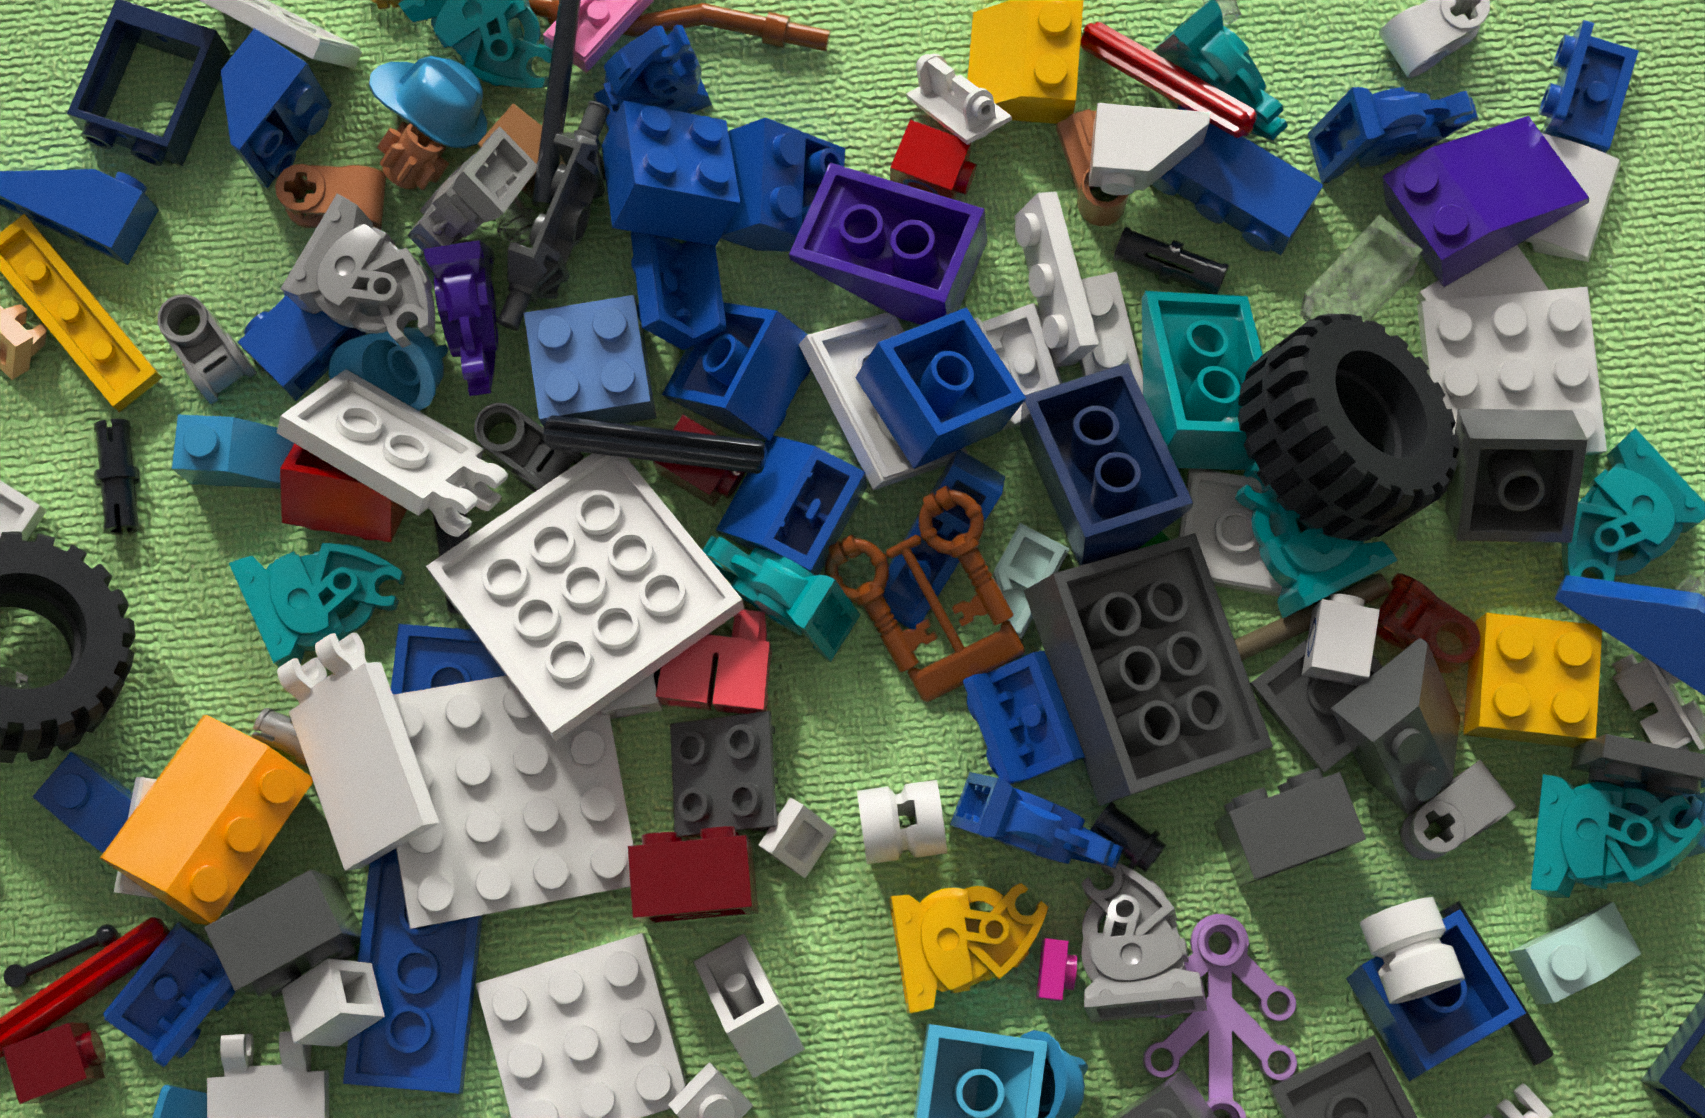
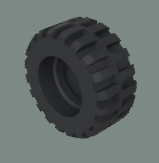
M1352 314L1319 315L1313 320L1307 321L1255 361L1246 372L1245 380L1241 386L1238 405L1242 406V408L1239 410L1238 422L1240 431L1246 433L1247 439L1244 442V447L1248 458L1254 459L1260 469L1257 475L1265 487L1270 485L1277 493L1276 501L1286 511L1294 510L1300 515L1299 521L1311 529L1323 528V535L1344 540L1367 541L1373 537H1380L1442 497L1447 491L1449 483L1452 482L1458 463L1455 458L1459 451V438L1452 431L1456 422L1452 409H1447L1443 401L1445 393L1439 382H1433L1427 373L1429 367L1421 357L1415 358L1407 350L1409 345L1398 335L1390 336L1385 333L1383 325L1375 321L1363 322L1362 316Z
M20 531L2 532L0 537V607L26 609L49 620L64 636L69 646L72 660L64 677L47 686L33 689H17L0 685V762L13 763L17 753L27 752L30 762L46 759L54 747L58 746L60 750L65 752L79 744L85 732L93 733L104 721L108 711L113 707L125 684V679L131 670L135 654L130 649L136 637L134 621L130 618H124L129 603L122 590L116 589L112 592L109 590L108 585L113 576L102 564H97L92 569L84 563L87 553L73 544L68 551H64L53 546L55 537L39 533L35 542L23 541Z

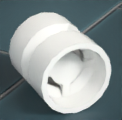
M937 780L905 784L900 794H894L889 787L857 791L867 864L899 860L902 851L909 850L915 858L947 854ZM899 816H915L916 825L900 829Z
M1433 897L1412 900L1373 914L1360 922L1371 955L1383 958L1384 965L1380 968L1378 974L1390 1004H1399L1449 988L1465 979L1454 948L1450 945L1442 944L1440 941L1446 928Z

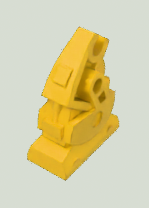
M1022 883L1013 886L1004 896L1000 892L984 886H973L966 889H940L926 896L920 903L910 895L890 896L889 905L907 1014L934 1008L936 991L945 992L951 990L952 994L969 991L970 986L993 978L998 980L1012 968H1017L1029 955L1028 949L1037 937L1049 907L1040 901L1036 905L1033 914L1029 916L1020 914L1016 909L1015 901L1020 894L1028 890ZM984 902L992 906L993 909L990 912L971 910L970 903Z

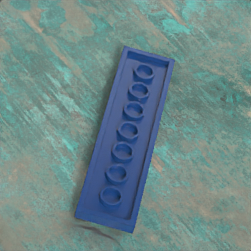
M398 624L391 682L393 695L506 676L471 629ZM396 848L369 864L358 962L372 963L385 1017L348 1040L343 1084L462 1094L483 915L410 929Z

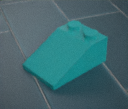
M1145 291L1142 296L1143 396L1177 468L1246 470L1248 466L1256 462L1254 459L1248 458L1244 447V442L1247 439L1246 433L1240 431L1238 422L1239 410L1242 408V406L1238 405L1246 372L1263 355L1248 296Z

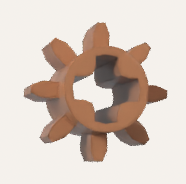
M402 122L397 130L389 128L377 147L385 154L380 162L384 174L392 183L404 189L419 187L421 190H424L430 181L437 183L449 165L445 159L441 158L446 147L424 135L411 123Z

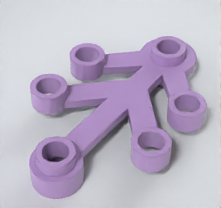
M1213 914L1200 920L1194 927L1190 938L1192 954L1188 957L1189 962H1185L1186 970L1198 972L1200 977L1208 972L1207 1011L1192 1012L1163 1042L1149 1045L1143 1054V1065L1146 1071L1155 1077L1165 1078L1171 1076L1177 1071L1180 1058L1208 1031V1101L1206 1103L1213 1112L1223 1109L1230 1118H1246L1243 1108L1233 1100L1232 1032L1259 1059V1067L1262 1073L1269 1079L1285 1080L1292 1076L1297 1068V1059L1290 1048L1278 1045L1232 998V973L1259 998L1258 1006L1260 1012L1271 1021H1283L1290 1018L1296 1009V999L1291 990L1277 985L1247 955L1249 938L1243 925L1229 915ZM1215 932L1224 934L1229 941L1228 950L1222 955L1215 954L1209 948V938ZM1273 992L1283 994L1287 1000V1008L1280 1015L1272 1013L1267 1005L1268 997ZM1170 1014V1015H1160V1016H1152V1017H1155V1018H1167V1017L1172 1016L1173 1014ZM1158 1048L1166 1049L1172 1058L1170 1067L1162 1072L1156 1070L1151 1064V1055ZM1275 1051L1284 1053L1288 1060L1287 1069L1281 1074H1275L1268 1066V1058Z

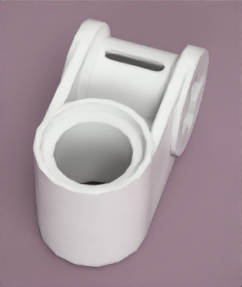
M1427 0L1420 5L1406 9L1392 18L1381 28L1379 35L1407 78H1413L1432 68L1444 57L1468 45L1476 37L1480 25L1484 23L1490 11V0Z

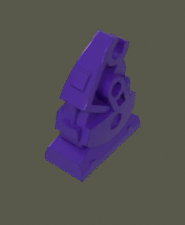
M480 240L423 249L425 259L435 274L434 290L436 304L444 335L452 357L461 356L462 374L464 380H467L469 396L489 394L492 392L496 351L498 350L497 306L491 278L495 259L494 251Z

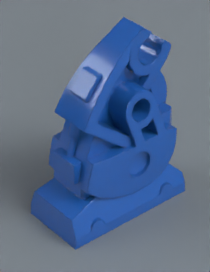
M675 25L672 32L666 35L663 26H654L622 47L604 65L606 71L605 83L603 84L604 89L593 94L596 102L602 103L610 109V113L604 123L607 131H609L623 100L685 113H693L712 105L701 80V66L683 25Z
M1352 87L1307 135L1321 183H1328L1343 175L1357 162H1359L1361 168L1385 164L1399 153L1405 156L1431 146L1477 121L1479 117L1472 97L1469 98L1467 91L1458 92L1439 100H1431L1428 94L1405 91L1404 87L1388 89L1372 94L1367 88Z
M969 772L950 823L951 826L985 838L989 837L1018 850L1069 864L1071 859L1106 865L1116 869L1123 850L1122 846L1114 844L1084 828L1085 819L1072 811L1039 796L1013 788L1007 781L973 772Z

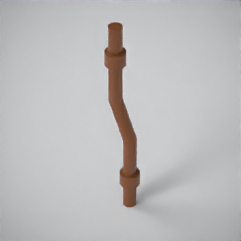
M529 0L530 7L536 16L548 18L549 24H553L556 21L559 0ZM700 3L641 14L622 35L639 37L654 26H663L664 31L667 32L672 31L675 25H683V28L706 25L761 37L762 43L784 48L785 43L827 51L831 31L790 22V16L768 12L766 17Z

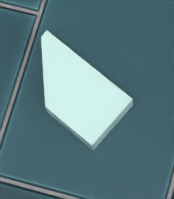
M1022 523L1018 525L993 573L996 583L1014 614L1008 621L1011 622L1020 640H1022L1033 619L1024 590L1051 574L1057 573L1070 549Z

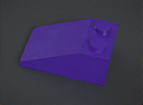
M1529 116L1433 146L1382 176L1386 206L1443 288L1588 204L1590 199Z
M830 163L790 250L789 258L791 261L893 316L923 325L959 310L988 242L985 209Z

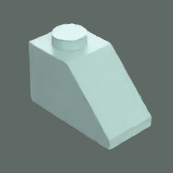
M1612 901L1509 951V954L1537 1005L1555 1003L1608 977L1641 955V952L1615 903Z

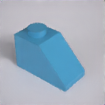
M178 414L172 469L192 485L281 489L280 468L294 443L279 435L277 427L236 417Z

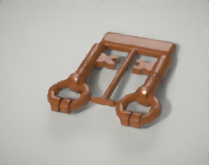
M948 486L936 490V494L933 492L923 497L924 504L919 514L920 536L914 535L887 549L885 555L870 541L856 538L851 534L843 538L841 542L837 541L828 547L829 554L825 562V575L836 580L851 602L864 606L871 621L874 622L873 625L877 627V632L881 634L880 637L899 672L908 670L907 673L921 699L925 702H930L964 685L963 680L976 674L989 673L1021 657L1025 652L1024 646L1010 621H1007L1014 614L995 579L992 578V573L988 571L989 568L985 565L986 562L978 549L979 540L984 530L982 508L966 493L950 490ZM959 505L965 510L966 516L970 518V528L967 533L956 536L952 541L944 540L937 535V530L933 527L932 518L943 513V508L947 511ZM921 540H924L937 552L951 555L952 558H958L965 573H968V578L971 579V584L975 586L974 589L977 593L970 602L963 600L952 607L955 614L962 611L964 615L959 618L961 626L972 622L975 615L984 616L988 614L994 625L1001 624L1000 630L964 647L911 549L920 545ZM864 553L870 558L871 564L875 566L874 580L863 583L857 589L849 588L843 583V578L838 573V566L848 562L849 558L854 559ZM900 554L903 555L955 651L922 669L914 667L919 663L914 650L917 649L920 643L928 644L936 640L938 635L935 631L928 633L926 630L931 626L929 619L918 623L916 629L913 630L906 629L902 631L901 627L897 625L898 622L894 619V615L890 612L891 609L883 596L889 579L887 557L892 559Z

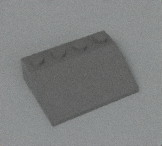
M1196 533L1053 573L1024 590L1046 656L1085 755L1083 761L1099 806L1273 747Z

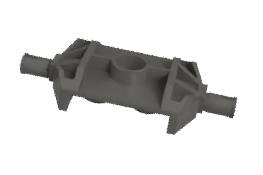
M589 101L578 130H575L573 133H558L554 138L553 142L558 146L565 164H561L557 168L553 177L551 195L554 197L547 214H539L533 224L530 234L532 249L510 242L507 272L508 291L510 293L506 298L499 318L496 320L498 324L508 329L519 330V325L530 301L536 303L537 298L556 299L558 297L557 291L560 284L567 282L570 276L566 263L574 246L579 244L586 231L592 201L595 198L603 197L606 177L604 162L599 152L601 144L598 137L610 113V109L602 103Z

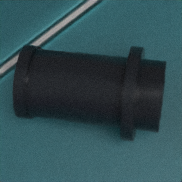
M1113 802L1104 809L1090 829V831L1102 836L1106 840L1122 846L1121 854L1131 861L1128 867L1132 870L1138 866L1144 872H1147L1166 847V844L1158 839L1161 833L1155 830L1151 834L1118 809Z

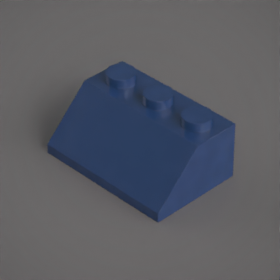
M1128 363L1025 395L1026 400L1023 402L1021 410L1020 431L1080 566L1137 550L1192 509L1193 501Z

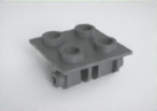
M771 711L670 724L674 830L677 832V837L699 835L701 829L734 826L735 831L746 829L768 831L770 827L777 826L779 812L776 811L775 785L778 784V778L774 774L777 761L774 760L772 734H775V727L772 726Z

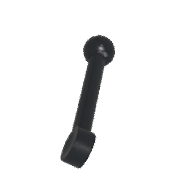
M102 925L97 929L95 935L29 965H10L4 972V981L10 987H23L28 983L30 976L96 946L107 947L118 939V931L112 925Z

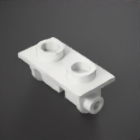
M925 54L918 59L916 71L919 87L906 93L907 99L967 145L1012 121L1011 115L994 103L993 96L988 90L978 88L962 75L957 76L954 69L948 66L946 60L939 54Z
M1633 654L1612 664L1617 675L1613 676V679L1617 682L1633 711L1651 702H1654L1659 712L1640 721L1653 744L1689 751L1686 744L1694 740L1699 750L1705 748V715L1695 700L1687 704L1684 703L1674 686L1675 683L1681 680L1647 658L1638 663Z

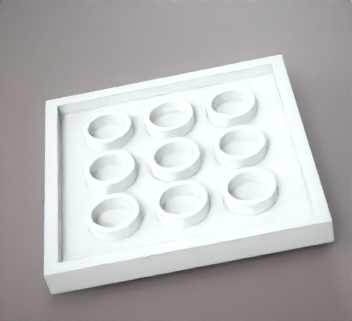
M590 454L426 566L431 577L555 741L562 738L744 609L742 598L626 457Z
M507 676L393 695L439 820L437 825L396 848L410 929L631 887L628 846L634 845L610 715H603L600 710L562 738L555 741Z

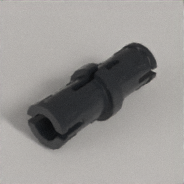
M1128 227L1124 228L1113 260H1120L1159 275V282L1169 284L1170 280L1205 293L1216 295L1219 293L1229 266L1228 264H1221L1184 250V243L1173 240L1171 244L1132 231ZM1148 253H1151V254H1154V255H1156V256L1162 257V258H1164V259H1166V260H1168V261H1171V262L1178 263V264H1181V265H1183V266L1189 267V268L1193 269L1194 272L1189 271V270L1184 269V268H1181V267H1179V266H1177V265H1175V264H1172V263H1169V262H1165V261H1163V260H1160V259L1154 258V257H1152V256H1149Z
M111 419L112 427H107V421L100 420L94 423L99 469L94 471V480L96 486L101 487L104 515L103 530L106 534L120 535L123 534L122 527H127L128 533H134L140 530L135 484L140 482L139 469L133 466L130 421L126 419Z

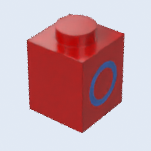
M910 119L890 167V181L951 199H955L957 192L966 195L977 167L976 163L970 162L971 143L967 145L957 136Z

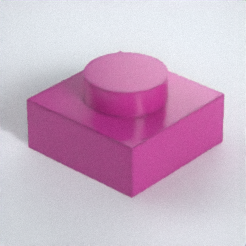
M1048 938L1042 940L1036 999L1059 1002L1063 1000L1064 989L1074 991L1077 955L1067 954L1069 941Z

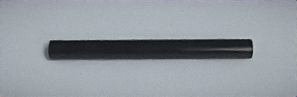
M559 0L532 198V205L539 208L549 209L554 197L551 195V184L560 164L561 153L553 141L556 134L564 133L581 0Z

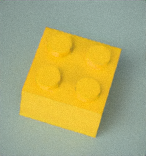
M1485 613L1473 622L1470 630L1463 735L1571 748L1595 739L1602 629L1594 624L1496 613Z

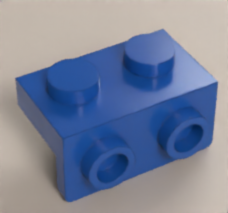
M1583 20L1574 35L1569 36L1565 34L1559 44L1553 66L1561 68L1557 84L1549 83L1542 98L1538 114L1546 117L1542 131L1543 134L1566 139L1606 153L1612 143L1639 51L1592 37L1591 33L1594 23Z
M630 232L633 250L631 263L636 275L639 300L637 314L642 328L681 350H685L723 332L726 328L716 246L690 241L681 244L673 238Z
M1045 651L1032 652L989 673L972 675L963 680L967 692L969 712L979 724L987 746L988 763L999 779L1007 781L1010 785L1027 782L1085 758Z
M178 921L105 1010L103 1016L104 1020L152 1053L153 1061L165 1067L174 1055L177 1058H182L192 1048L201 1032L198 1025L211 1009L218 1012L224 1008L236 991L213 945Z

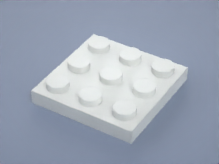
M1588 287L1422 301L1417 305L1423 361L1429 367L1427 373L1433 382H1439L1445 393L1443 401L1447 409H1452L1455 422L1458 409L1573 410L1588 440L1585 455L1602 454L1607 451Z
M644 933L476 983L511 1118H642L671 1109L668 1104L687 1085Z

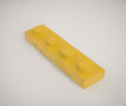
M25 214L0 232V272L112 407L121 412L163 378Z

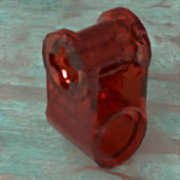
M1401 573L1394 575L1391 580L1393 588L1378 608L1380 611L1376 635L1403 650L1421 638L1428 643L1441 673H1451L1459 670L1479 648L1480 632L1476 623L1438 598L1428 587L1416 579ZM1405 603L1407 608L1399 619L1396 618V613ZM1449 631L1455 634L1461 641L1462 653L1459 655L1444 653L1437 644V633Z

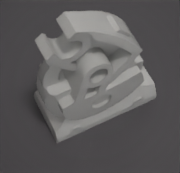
M500 126L482 144L483 146L479 151L453 172L421 208L420 212L423 214V217L413 226L408 237L423 252V249L455 243L462 237L470 235L482 223L499 218L505 213L536 171L537 164Z
M337 193L280 289L301 310L313 314L323 310L336 323L350 328H357L366 333L377 334L388 331L390 336L402 348L411 344L410 340L404 335V328L412 320H418V328L426 337L435 333V306L431 290L433 286L427 272L407 248L398 249L387 233L373 227L371 220L358 205Z
M1117 863L1116 869L1101 865L1102 871L1114 878L1113 885L1106 890L1095 888L1089 877L1082 882L1084 892L1092 902L1084 915L1082 923L1084 938L1082 943V962L1091 981V984L1084 991V1008L1090 1021L1100 1022L1207 1011L1200 973L1186 970L1185 962H1189L1185 939L1180 938L1176 928L1178 926L1176 923L1178 918L1175 908L1166 898L1165 892L1153 880H1147L1141 874L1120 863ZM1106 916L1103 933H1099L1100 921Z

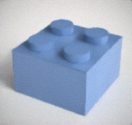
M634 295L524 313L538 416L543 427H545L547 418L552 415L620 424L657 418L644 332L637 314L638 305Z

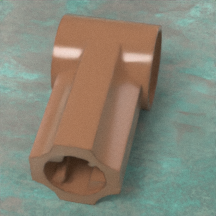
M1087 109L1073 113L1065 120L1058 122L1056 131L1078 193L1077 203L1080 214L1090 224L1108 226L1118 221L1123 215L1128 195H1117L1116 199L1103 202L1093 197L1090 192L1091 189L1095 188L1088 185L1096 111Z

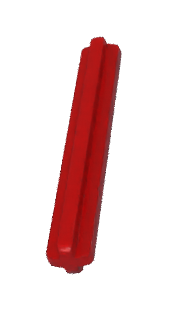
M1101 22L1089 23L1083 29L1084 35L1080 40V45L1086 52L1189 111L1210 112L1209 123L1235 138L1248 136L1252 132L1253 125L1257 119V113L1253 108Z
M150 917L0 1018V1058L4 1056L3 1047L36 1035L145 962L169 934L170 930L160 918Z

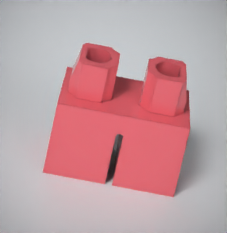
M743 609L734 616L732 637L711 635L710 632L662 666L655 697L659 699L662 705L711 711V705L713 704L718 712L734 714L767 711L772 648L770 642H767L765 613ZM718 659L715 687L713 688L716 660Z

